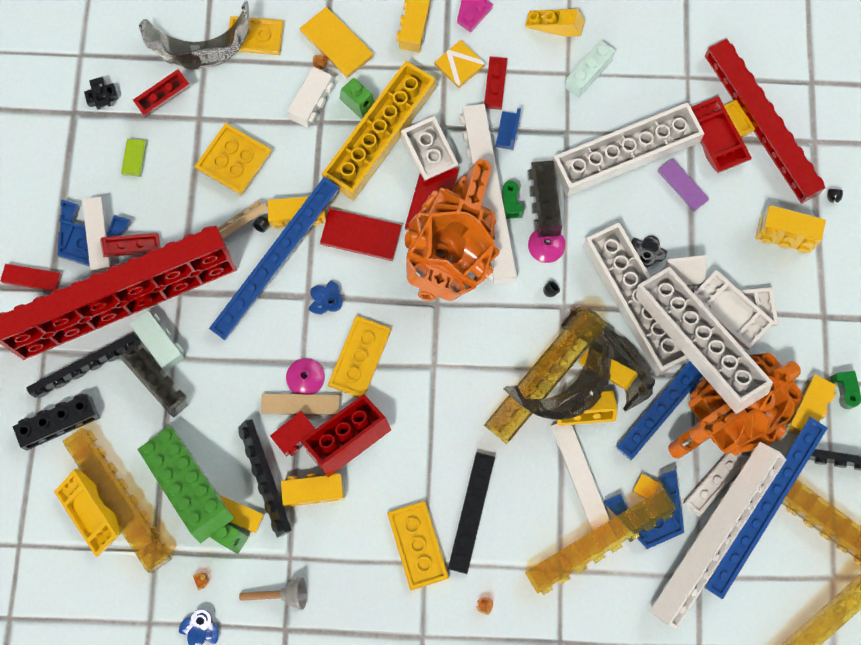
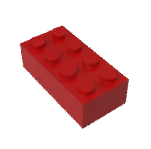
M363 394L300 441L308 455L329 478L389 433L391 428L386 417Z

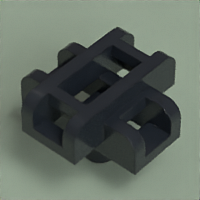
M103 76L89 80L91 90L84 91L87 105L89 107L96 106L97 110L103 106H112L111 101L118 99L114 83L106 85Z

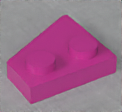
M462 0L457 23L471 33L493 9V4L487 0Z

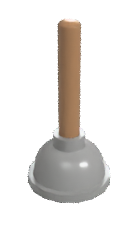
M297 577L290 581L286 588H281V590L242 592L239 594V599L241 601L281 599L286 600L290 606L303 610L307 601V588L304 578Z

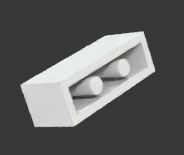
M312 67L287 110L290 120L309 128L311 123L315 122L318 110L325 105L326 96L334 89L335 84L332 75Z

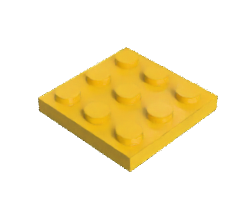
M225 123L194 167L196 170L242 196L271 155L272 150Z

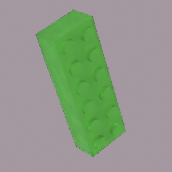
M171 426L137 449L186 528L200 544L234 519L181 437Z

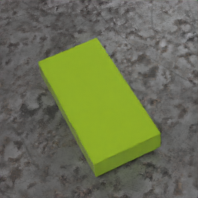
M127 139L121 170L122 175L141 177L146 149L145 140Z

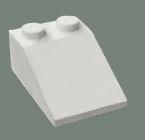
M435 116L401 130V139L425 181L458 166L457 160Z

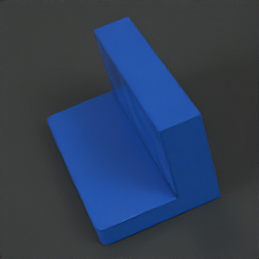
M517 108V113L502 111L495 147L509 150L514 149L521 108Z

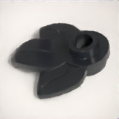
M650 235L643 241L637 238L632 239L631 243L645 268L650 267L654 262H661L666 258L667 251L659 248L660 243L656 236Z

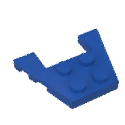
M61 200V224L57 255L60 258L90 267L85 226L73 223L79 205ZM114 215L107 231V237L122 236L132 223L130 219Z
M676 470L658 477L667 497L630 513L621 494L604 501L605 505L646 549L684 533Z

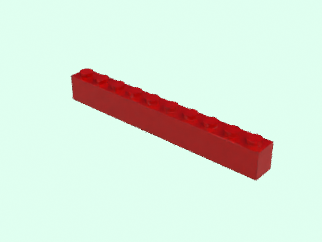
M725 39L709 47L705 58L733 101L737 100L755 128L754 133L799 202L802 204L820 195L826 188L823 179L817 175L813 164L807 160L803 149L797 145L793 134L787 130L783 119L775 112L773 104L768 101L763 89L756 83L754 75L746 68L744 60L736 53L734 45L730 44L728 39Z

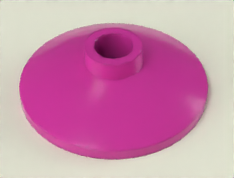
M542 227L535 230L529 237L528 249L532 257L537 261L552 263L563 255L565 240L558 230L551 227ZM549 240L551 244L545 245L544 241Z
M308 358L299 359L292 363L286 373L287 385L295 394L314 395L322 388L325 380L321 365L315 360ZM303 373L308 374V377L306 379L301 378V375Z

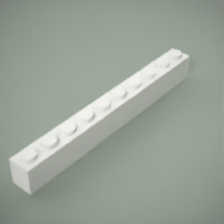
M485 104L465 106L459 117L460 124L464 125L465 128L462 134L464 142L467 141L468 144L465 150L467 159L470 158L471 161L469 169L479 159L488 161L491 166L490 176L481 205L495 212L494 246L498 248L500 253L489 264L494 271L488 278L492 280L493 286L516 282L517 275Z
M761 442L752 450L750 458L742 465L739 475L731 482L728 492L720 499L714 513L708 517L707 524L703 530L697 534L696 541L686 551L685 558L675 568L672 578L664 585L662 593L653 602L650 613L677 630L785 463L786 458L781 452Z

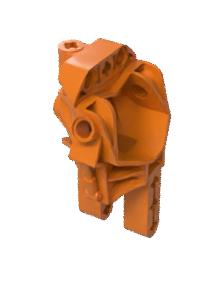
M484 159L477 160L468 170L467 176L461 177L454 184L452 191L443 188L433 191L422 205L419 213L409 222L410 231H407L405 235V246L409 249L406 257L407 280L411 285L419 288L418 297L422 300L433 301L440 297L447 301H453L475 289L477 285L494 271L489 264L499 255L500 251L494 246L495 212L481 205L491 172L489 162ZM470 272H472L475 276L474 279H472L467 275Z
M770 353L749 355L770 378L773 384L769 394L737 414L703 376L704 379L700 381L696 389L690 394L691 400L688 402L698 423L669 444L668 450L670 455L680 459L709 438L726 455L732 453L735 456L742 452L752 451L759 442L769 446L775 441H779L787 430L785 425L792 419L802 398V392L794 382L801 374L800 366L794 361H788L781 365L775 356ZM690 438L693 439V440H692L691 442H689L687 445H685V446L682 445V444H684L686 441H688Z

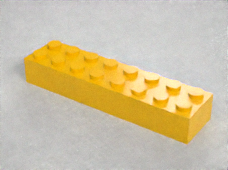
M405 61L322 172V178L325 177L340 188L338 192L354 201L400 139L401 130L408 128L436 90V78Z

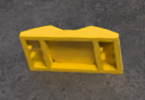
M74 469L54 493L95 557H98L120 535L119 525L115 513L105 506L99 498L97 485L80 470Z

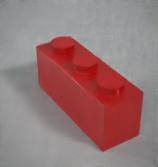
M177 69L133 99V102L146 118L188 89L190 85L180 70Z

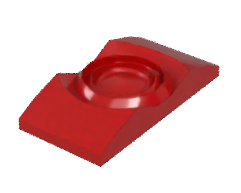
M719 96L691 107L705 133L700 143L706 159L717 173L752 159Z

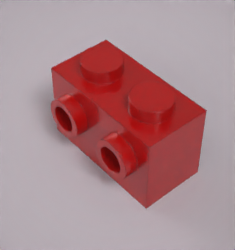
M300 411L272 433L270 437L286 457L288 455L293 456L300 450L299 447L302 445L300 440L313 432L315 427Z

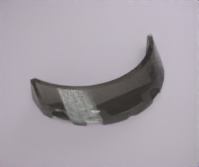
M244 1L241 7L242 12L234 25L222 35L207 41L189 42L170 37L154 27L147 19L141 21L139 29L144 44L162 57L164 61L183 66L186 69L211 68L224 63L240 49L250 26L248 1Z
M573 310L561 324L564 330L579 337L596 351L637 372L638 376L628 390H625L626 404L623 410L626 412L647 400L653 394L655 379L650 376L649 372L651 369L638 349L626 337L619 336L614 331L615 328L609 323L597 321L590 312Z
M604 332L589 335L588 356L581 374L568 389L556 396L545 399H532L523 397L517 385L506 386L503 389L525 409L537 416L552 420L577 417L583 414L585 410L591 409L602 397L601 393L605 386L608 385L611 377L609 372L611 358H613V349Z

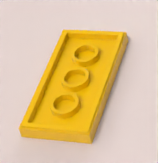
M327 7L299 28L300 32L347 79L374 57V53Z
M356 315L328 382V387L357 398L363 394L366 395L392 328Z
M422 501L387 512L410 591L449 579L426 502Z

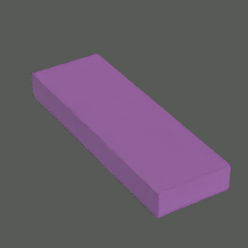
M673 158L658 169L657 172L694 212L708 202L709 198Z

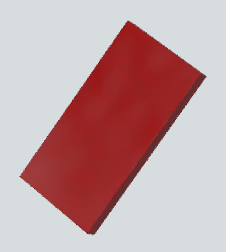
M452 168L426 181L419 174L405 230L410 231L409 222L419 213L422 205L433 191H438L440 188L452 191V187L457 180L459 168Z
M329 208L320 245L393 261L402 225Z

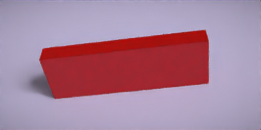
M489 57L484 100L485 108L502 110L507 58Z
M158 233L101 237L100 239L103 257L146 254L150 250L161 248Z
M5 264L0 282L53 292L59 288L62 274Z

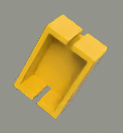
M769 205L765 213L759 218L755 239L766 244H777L781 248L797 249L800 253H810L822 241L826 220Z

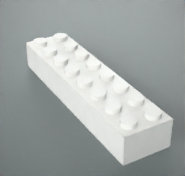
M687 102L553 157L552 167L568 197L698 144L705 133Z
M620 222L586 238L583 246L656 376L689 361L686 355L636 298L638 285L651 278Z
M670 266L638 285L637 300L735 414L769 394L773 384L770 378Z

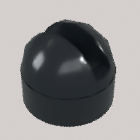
M829 189L827 191L829 202L834 203L835 199L836 203H839L842 200L843 190Z
M261 216L257 217L252 225L257 231L264 233L269 226V221L266 217Z
M549 281L543 287V292L547 297H554L560 292V288L554 281Z

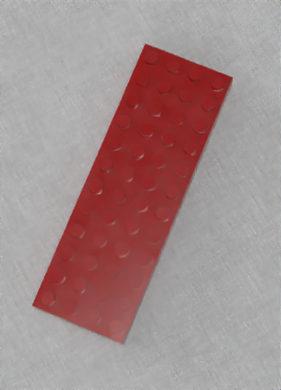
M208 226L199 233L184 236L182 240L169 242L163 248L150 250L146 255L139 258L133 257L127 263L111 266L103 273H94L86 280L75 281L69 287L56 289L52 294L45 297H37L33 299V302L26 305H17L14 307V310L1 312L0 344L22 360H26L235 272L237 268L217 226Z

